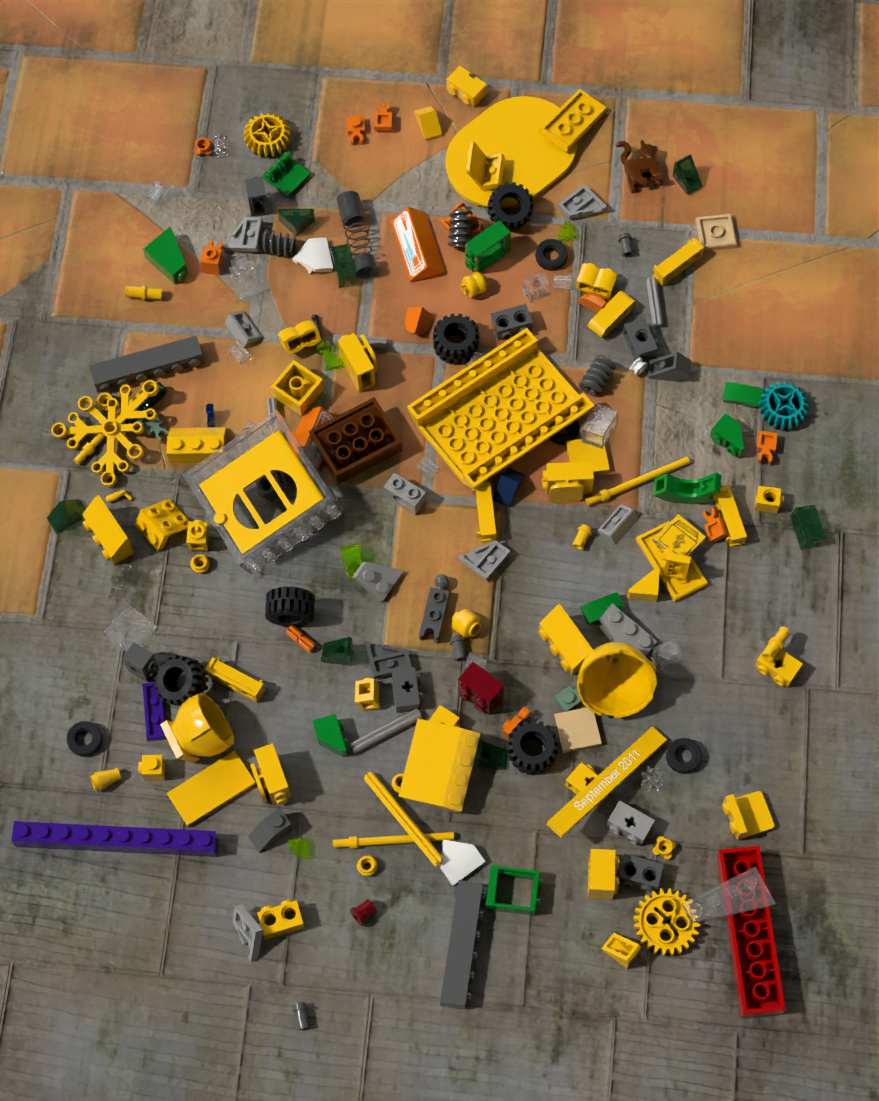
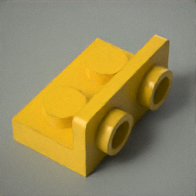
M669 543L668 549H664L661 568L664 569L663 576L686 580L691 557L683 553L673 554V543Z

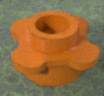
M206 138L196 140L195 154L210 155L212 153V141Z

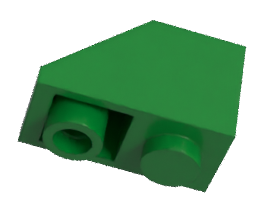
M725 413L711 429L710 437L714 443L722 445L729 454L740 459L744 450L741 424Z
M336 714L313 720L319 745L342 757H346V750L350 748L347 738H343L341 731H344L342 720H337Z

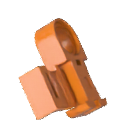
M464 202L458 203L451 212L457 211L458 208L459 210H466ZM474 213L472 215L468 214L467 217L472 218V221H468L466 224L470 225L473 222H477L479 227L476 230L468 228L466 231L470 232L471 235L480 234L483 229L480 219ZM448 217L444 221L441 219V224L451 234L452 232L449 231V227L452 225L449 224V220L453 218Z

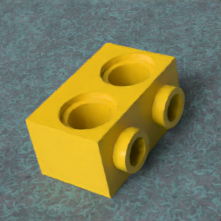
M286 900L281 902L279 906H266L261 908L260 912H257L265 940L305 928L297 900ZM293 911L296 913L295 917L290 920L286 919V913ZM274 917L276 922L273 925L265 924L267 918Z

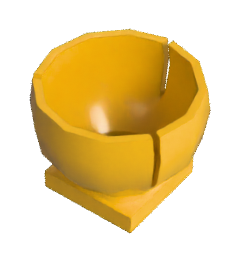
M199 693L187 699L179 707L173 722L166 720L160 724L176 758L187 762L195 763L200 760L199 756L211 757L226 751L234 744V736L229 722L216 703L204 693Z

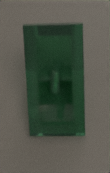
M691 154L674 163L672 176L687 195L703 187Z
M278 209L279 221L296 237L315 222L314 209Z
M80 499L59 501L48 515L47 520L57 534L84 519L82 514L86 508Z
M346 637L324 643L321 662L351 666L354 649L352 638Z
M479 739L475 767L506 770L508 750Z

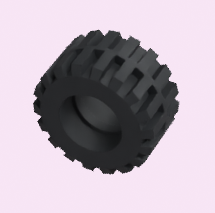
M506 182L503 186L499 185L496 190H493L489 198L487 208L490 220L495 223L500 220L509 231H513L515 228L518 230L521 226L526 225L532 215L534 202H532L533 197L529 195V190L527 188L524 189L521 184L519 186L516 185V182H512V184ZM505 198H514L520 203L521 211L513 216L507 215L501 210L500 203Z
M450 314V317L446 315L443 317V321L439 320L433 332V347L436 355H440L442 361L446 359V363L454 362V365H458V362L464 364L466 360L470 361L472 355L475 356L479 349L478 326H475L474 320L470 321V317H462V314H458V316ZM452 335H461L466 340L455 344L449 342L447 338Z
M299 587L272 589L266 593L265 618L273 624L286 627L291 625L297 627L311 623L314 620L315 595Z
M173 655V657L166 658V662L162 661L160 663L161 667L156 670L157 676H154L156 681L154 688L158 689L157 695L161 697L162 701L172 705L181 706L190 697L203 693L204 690L208 689L206 682H209V678L206 677L208 673L207 670L203 669L204 665L196 659L181 655ZM184 672L185 684L181 690H178L177 680L180 674Z
M531 720V724H528L525 721L522 723V726L517 725L515 731L512 730L508 740L509 760L512 761L514 767H518V771L521 773L523 770L526 771L527 775H530L531 772L538 775L539 771L544 773L548 767L551 768L553 766V762L557 758L558 739L555 738V732L550 731L551 727L549 725L543 726L544 722L539 721V724H535V720ZM533 739L541 742L545 750L540 755L530 756L523 752L521 745L525 741Z

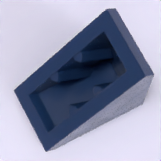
M508 468L500 477L493 500L510 507L526 475Z

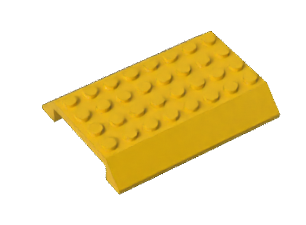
M525 328L407 406V410L421 434L459 480L473 489L595 408V405L584 392L579 395L538 349V340L528 328Z

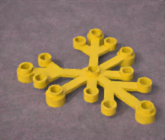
M153 380L144 382L142 386L143 392L130 405L129 396L132 395V389L129 385L121 386V414L117 418L116 410L119 407V402L115 398L107 400V420L94 407V401L89 396H83L78 401V407L83 412H89L102 425L87 426L81 421L77 413L72 412L68 416V421L77 427H66L63 423L58 422L51 428L52 434L58 439L65 438L67 435H75L67 441V446L71 450L78 449L80 446L79 442L87 434L103 433L107 437V452L91 466L94 473H102L101 482L106 487H113L117 483V476L114 474V463L122 473H127L130 469V465L115 454V438L127 449L128 456L131 459L140 460L144 455V450L140 445L132 444L121 433L134 432L135 434H141L144 431V426L140 422H134L133 424L122 423L126 419L147 418L149 421H154L157 418V413L152 408L144 411H135L149 396L152 397L158 393L159 387ZM151 387H154V390L152 392H149V389ZM125 389H129L127 393H123ZM112 402H116L113 407L110 406ZM90 403V406L85 408V405ZM154 412L152 417H148L149 413ZM74 416H77V419L75 421H72V418ZM140 425V429L136 431L135 427ZM111 427H115L112 432L109 431ZM61 429L64 430L62 434H58ZM73 441H76V444L74 446H71V443ZM136 451H140L139 455L134 456ZM123 464H126L125 469H121ZM100 465V469L95 471L96 466ZM112 477V482L108 483V479Z

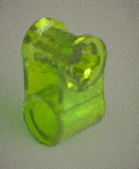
M355 543L341 546L347 576L351 581L357 582L352 577L356 573L353 569L358 570L362 564L360 545Z

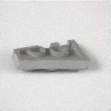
M613 603L599 619L614 642L630 644L639 649L645 656L657 642Z

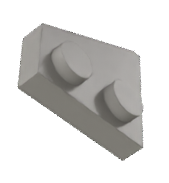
M583 184L558 203L557 208L568 219L605 212L607 205Z
M244 217L239 227L231 234V240L228 244L225 243L223 245L224 251L258 252L256 244L259 231H262V217Z
M494 540L485 546L473 549L470 553L460 554L458 561L487 581L510 555V550Z
M362 562L352 578L379 601H383L403 571L369 562Z
M242 904L235 906L233 924L239 933L242 944H248L249 960L251 962L258 960L263 929Z

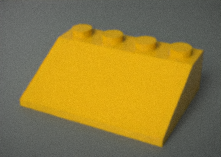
M417 719L398 797L453 813L462 812L480 733Z

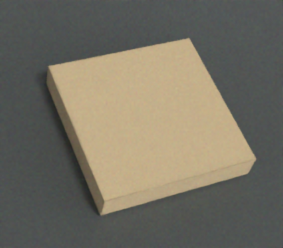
M731 214L695 218L698 240L704 246L703 251L737 247Z
M587 707L554 714L562 753L596 747L602 744L595 714Z

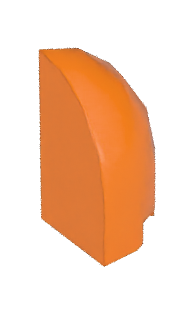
M586 293L577 300L579 304L596 314L610 301L596 293Z
M423 307L408 308L405 317V327L412 334L422 335L427 332L433 315Z

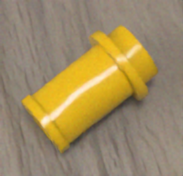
M584 524L578 527V533L572 543V546L578 550L584 549L588 537L592 535V529Z

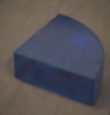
M207 404V426L215 427L214 405Z

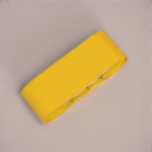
M622 290L619 291L591 319L588 328L602 339L605 338L632 311L636 301Z

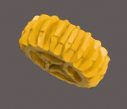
M269 112L267 115L261 113L260 117L254 115V120L249 119V124L245 126L244 141L247 144V148L252 150L253 154L258 153L259 157L262 154H265L266 158L269 154L274 157L275 153L281 154V150H286V145L290 144L291 129L288 122L283 120L282 116L277 117L276 113L270 115Z

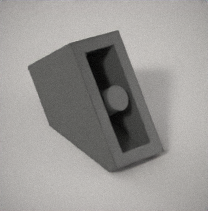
M679 352L650 360L647 378L675 382L688 378L691 372V360Z
M279 808L264 818L248 837L260 853L293 831L291 823Z

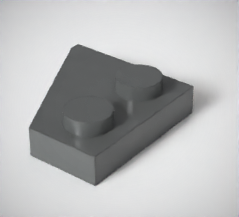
M365 642L374 679L392 675V670L412 667L407 649Z

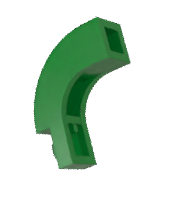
M667 473L655 478L653 496L665 501L682 504L709 502L713 500V495L721 491L722 475L714 473L697 480H685Z

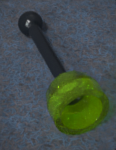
M314 314L311 318L315 322L321 337V341L316 344V350L318 354L324 355L331 351V345L328 340L322 337L318 323L319 317Z

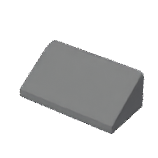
M244 311L230 313L227 316L225 325L242 349L262 339Z
M620 504L597 531L616 545L635 524L638 516L634 509Z

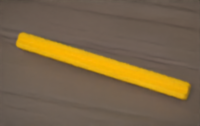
M373 772L364 776L365 782L434 866L443 862L441 854Z

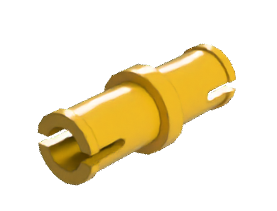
M126 285L125 297L141 298V300H162L163 289L147 288L145 285L142 287Z
M780 627L776 635L769 640V645L762 652L761 657H764L763 659L767 662H772L778 651L783 649L785 641L791 635V631L786 627Z

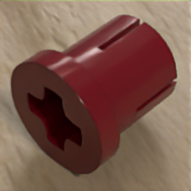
M369 899L356 908L352 907L350 909L352 917L360 926H363L367 919L377 913L375 906L371 907L373 903Z

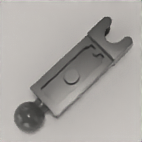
M444 574L436 576L434 583L437 588L430 587L419 632V639L422 641L425 639L426 634L431 633L434 635V643L439 642L449 597V591L444 590L449 585V578Z

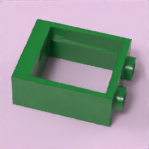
M500 220L465 244V265L469 270L481 272L510 251L511 232Z
M491 865L486 910L534 916L535 910L540 908L541 898L537 897V890H542L543 878L539 877V871ZM498 876L533 880L530 907L495 903Z

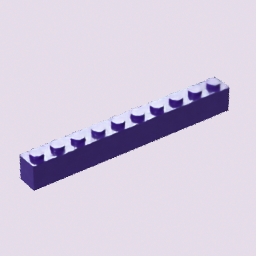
M14 821L11 839L16 847L205 857H217L218 847L216 831Z

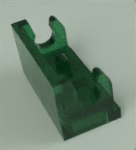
M344 244L330 247L331 259L339 288L344 287L346 281L354 284L356 271L349 245Z
M816 506L796 507L791 513L790 519L800 550L819 546V543L824 542L826 537Z

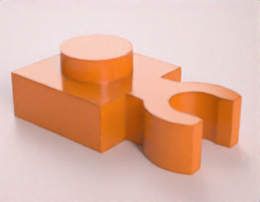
M378 102V112H375L374 131H392L390 102H387V107L385 108L381 107V102Z
M364 115L346 116L348 135H351V145H354L355 139H359L360 144L363 145L364 139L362 134H365Z
M758 432L756 451H761L757 458L758 463L761 462L762 457H766L768 464H771L773 458L771 453L776 451L778 433Z
M711 507V515L710 512H703L704 518L708 520L704 527L709 542L715 543L728 536L724 519L719 517L718 508Z
M525 706L517 716L515 715L512 720L509 718L502 726L503 736L507 740H509L512 730L515 731V727L517 725L521 726L530 716V710Z

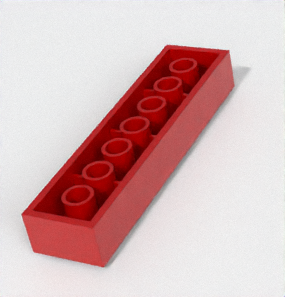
M760 846L719 849L716 858L740 1018L782 1015L786 1009Z

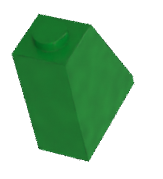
M170 227L143 249L145 259L173 284L182 281L188 274L184 258Z

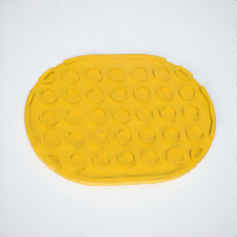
M528 96L508 98L489 107L463 127L449 144L446 153V171L451 186L469 203L478 207H488L490 195L497 188L481 190L466 172L468 149L470 143L475 142L486 156L499 153L505 156L502 186L506 182L509 184L516 182V185L519 186L521 184L524 189L527 188L529 195H532L533 199L568 171L577 152V142L565 152L538 133L539 129L560 108L547 100ZM505 198L500 203L501 210L521 206L514 198Z

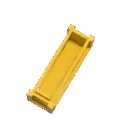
M695 237L692 240H688L685 246L658 266L654 265L652 277H655L661 286L665 285L701 258L704 246Z
M483 482L472 489V495L476 494L480 532H477V538H481V543L496 540L490 482Z
M730 486L722 487L720 493L713 495L712 501L715 500L719 515L724 519L728 536L725 542L729 543L730 547L745 544L747 535Z
M212 657L205 668L208 673L207 677L256 703L265 691L263 680L257 681L222 663L219 657L217 659Z

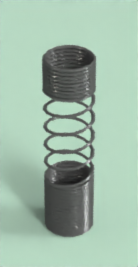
M345 191L338 195L337 204L343 228L346 230L345 236L347 237L348 249L351 253L350 258L354 275L360 279L369 278L376 274L377 267L374 256L369 254L372 248L367 246L370 243V240L365 238L368 232L363 230L366 228V224L362 223L365 218L360 197L355 191ZM359 224L365 225V227L360 230H348L350 227L357 226ZM349 231V232H354V233H352V234L348 237L346 232ZM358 232L367 233L366 236L361 238H350ZM348 240H356L353 243L360 240H368V243L363 246H352ZM350 247L358 248L353 252L350 251ZM370 248V251L367 253L354 254L359 249Z

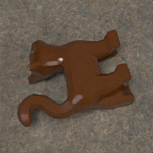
M641 140V148L638 152L642 158L628 160L627 157L631 153L630 144L626 141L616 143V147L624 148L620 159L624 165L631 193L640 190L637 184L647 185V178H644L646 176L651 178L655 187L664 184V175L658 172V161L655 157L658 151L657 146L649 143L645 144Z

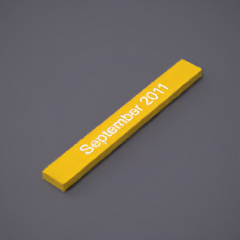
M652 726L548 820L546 825L562 838L665 744L667 739Z

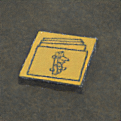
M679 513L653 538V542L662 550L668 549L669 543H673V554L683 553L689 557L707 540L706 535Z

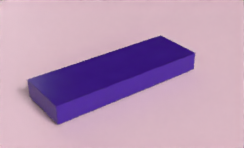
M156 682L142 684L147 742L167 739L160 725L166 721L164 701L156 693L158 689L154 688Z

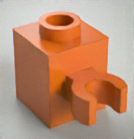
M210 240L209 247L204 246L200 260L203 273L221 274L224 263L222 241L219 242L217 247H214L213 240Z

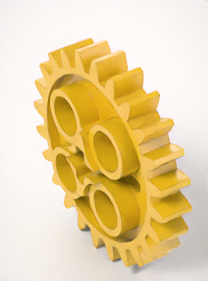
M661 888L659 895L653 890L651 893L652 898L645 895L646 903L639 901L638 904L641 908H636L634 911L638 915L633 916V920L638 923L633 925V929H639L635 936L643 937L640 944L647 942V950L654 947V954L658 950H661L662 956L665 955L666 951H669L670 955L673 956L674 950L681 954V947L687 950L689 948L687 942L693 944L695 940L692 936H698V932L694 930L700 928V924L695 922L700 918L699 915H694L697 907L691 908L690 906L693 901L686 902V894L680 898L678 890L674 895L671 893V888L668 889L667 894H664ZM670 904L673 907V911L666 912L662 906ZM654 908H657V909L659 910L660 914H659L658 912H656V911L654 910ZM653 916L657 919V923L654 925L649 924L646 918ZM669 919L671 921L669 925L662 924L663 920L667 921ZM683 920L686 923V927L679 928L676 925V921ZM673 930L679 934L678 937L675 936ZM660 933H668L671 939L668 941L662 940Z

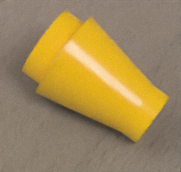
M118 768L94 772L90 776L95 791L99 789L102 791L121 779Z

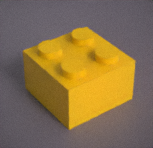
M295 360L288 365L271 385L272 397L300 416L305 413L324 390L323 379Z
M590 850L588 861V899L612 900L613 895L617 894L619 877H615V874L618 873L619 857L615 856L616 850Z

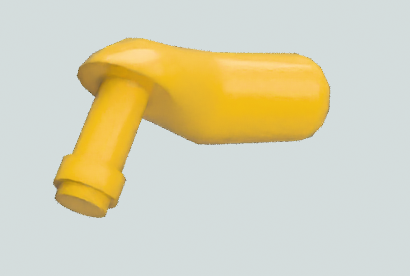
M121 490L106 496V501L110 503L122 496L128 498L129 501L133 498L126 493L127 490Z

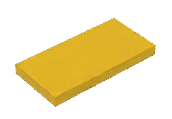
M579 89L539 129L538 133L567 152L606 113L607 107Z
M667 521L636 537V542L653 569L659 568V579L672 600L676 602L708 586V582L692 557L686 580L663 576L664 569L661 568L664 549L666 548L655 537L670 523V521Z
M234 750L167 792V795L187 827L256 785V782Z

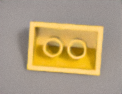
M170 428L167 436V457L169 463H226L227 428Z
M97 495L82 515L85 521L82 523L88 532L92 531L94 534L92 538L96 545H101L104 549L102 554L106 560H111L115 565L134 554L128 537L101 497Z
M560 604L557 605L540 622L538 633L544 641L547 640L550 644L549 648L553 655H558L563 669L566 672L569 671L571 675L579 672L584 659L593 649Z

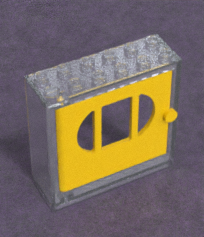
M277 410L183 474L186 482L238 565L250 575L259 572L268 562L275 561L281 553L291 550L297 542L306 540L313 531L322 529L329 520L338 518L342 514L341 512L345 510L289 423ZM283 433L285 434V436L287 437V439L299 455L300 459L302 460V462L304 463V465L306 466V468L308 469V471L310 472V474L312 475L315 482L317 483V485L319 486V488L321 489L326 498L323 497V495L313 482L312 478L310 477V475L298 459L297 455L295 454V452L283 436ZM272 471L284 472L295 481L297 497L294 505H291L273 477ZM263 476L267 477L287 508L284 513L268 524L263 522L244 492L247 487ZM237 495L245 503L259 525V529L246 528L236 519L234 503Z

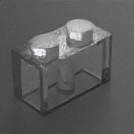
M597 404L594 411H590L587 422L583 423L580 428L582 442L603 449L618 424V411Z

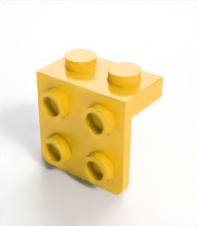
M471 142L468 149L466 172L481 190L497 188L499 185H502L505 156L502 153L486 156L475 142Z
M166 499L141 509L134 525L150 544L159 551L164 548L169 536L187 529L188 522L190 521L171 500Z
M761 791L737 798L733 794L725 797L722 808L725 815H728L731 832L735 834L737 840L774 828L773 819Z

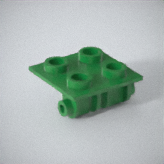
M291 152L284 153L261 176L266 182L287 197L311 174L310 171L292 159L293 155Z

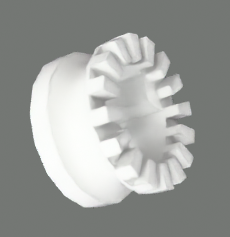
M640 357L633 362L634 364H631L632 366L629 369L635 371L634 374L638 376L646 369L648 363L643 362V359Z

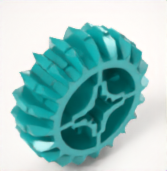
M779 381L776 383V386L771 384L769 389H764L765 393L761 395L763 400L759 401V404L762 405L759 409V414H763L762 420L768 419L767 425L773 423L774 429L777 426H780L781 430L785 426L789 430L792 428V425L798 427L799 423L804 422L810 408L808 404L809 399L805 397L806 393L800 392V386L794 388V383L791 386L787 385V381L783 385ZM793 400L796 402V404H797V406H798V410L795 408V405L792 403ZM769 401L773 403V406L776 408L775 411L772 410Z

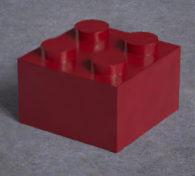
M472 662L458 678V692L462 699L465 701L470 700L475 704L474 707L479 712H485L489 715L503 699L504 684Z

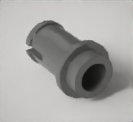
M629 233L619 235L618 242L621 243L623 257L634 255L631 243L632 236Z
M462 635L452 636L449 643L452 645L455 661L467 659L463 643L465 639L462 638Z
M305 1002L293 1005L292 1012L295 1013L297 1030L310 1028L307 1014L308 1006H306Z

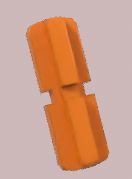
M291 625L286 630V634L296 643L298 642L308 653L315 649V643L307 636H303V633L295 626Z

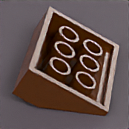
M375 397L309 431L319 454L337 485L403 451L401 438Z

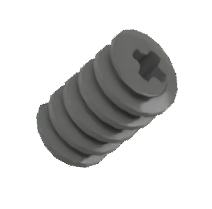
M457 210L449 213V217L453 219L449 220V224L452 225L449 227V231L452 233L448 235V238L452 241L448 242V246L455 249H465V244L470 241L466 236L471 235L470 232L466 231V229L471 228V225L466 223L472 221V218L467 217V215L471 214L472 211Z
M268 229L263 234L259 231L256 244L257 251H262L263 249L265 253L271 251L272 254L277 252L280 256L283 253L286 257L293 256L296 247V235L289 239V234L282 238V232H279L276 237L275 231H272L271 235H268Z
M598 355L594 358L590 368L580 381L579 387L590 396L601 393V387H605V382L609 381L608 376L613 374L612 370L616 369V365L609 358Z

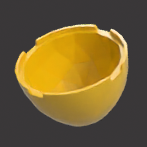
M622 642L605 643L592 650L584 659L577 679V690L582 703L597 715H612L615 718L630 716L645 708L653 699L657 685L656 674L649 659L636 647Z

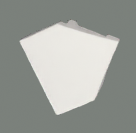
M327 238L308 239L292 259L296 264L300 263L305 267L309 274L312 271L332 272L333 270Z
M443 839L441 854L443 862L439 865L451 885H455L458 880L463 879L486 862L473 844Z

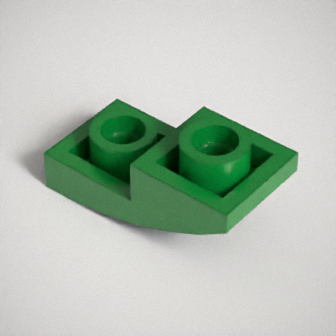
M726 382L722 400L730 403H742L743 406L760 408L762 405L759 404V401L763 400L761 395L765 392L764 389L759 387Z
M618 592L580 606L587 625L599 621L600 617L612 603L621 611L625 610Z

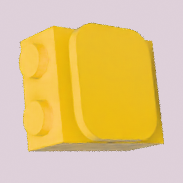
M355 333L342 336L338 340L339 357L357 390L361 392L376 385L377 359L363 334L360 335L359 340Z
M592 461L546 463V470L543 471L542 490H546V497L549 496L550 501L553 503L581 501L583 495L592 494L594 481Z
M273 743L255 749L254 753L259 766L258 769H256L254 763L250 764L263 803L267 802L266 795L270 797L272 805L287 803L288 799H291V794Z

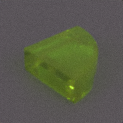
M570 221L564 223L559 229L558 240L562 243L576 239V234Z
M324 351L326 371L344 368L341 358L332 352Z
M308 838L288 840L289 848L294 855L302 859H310Z

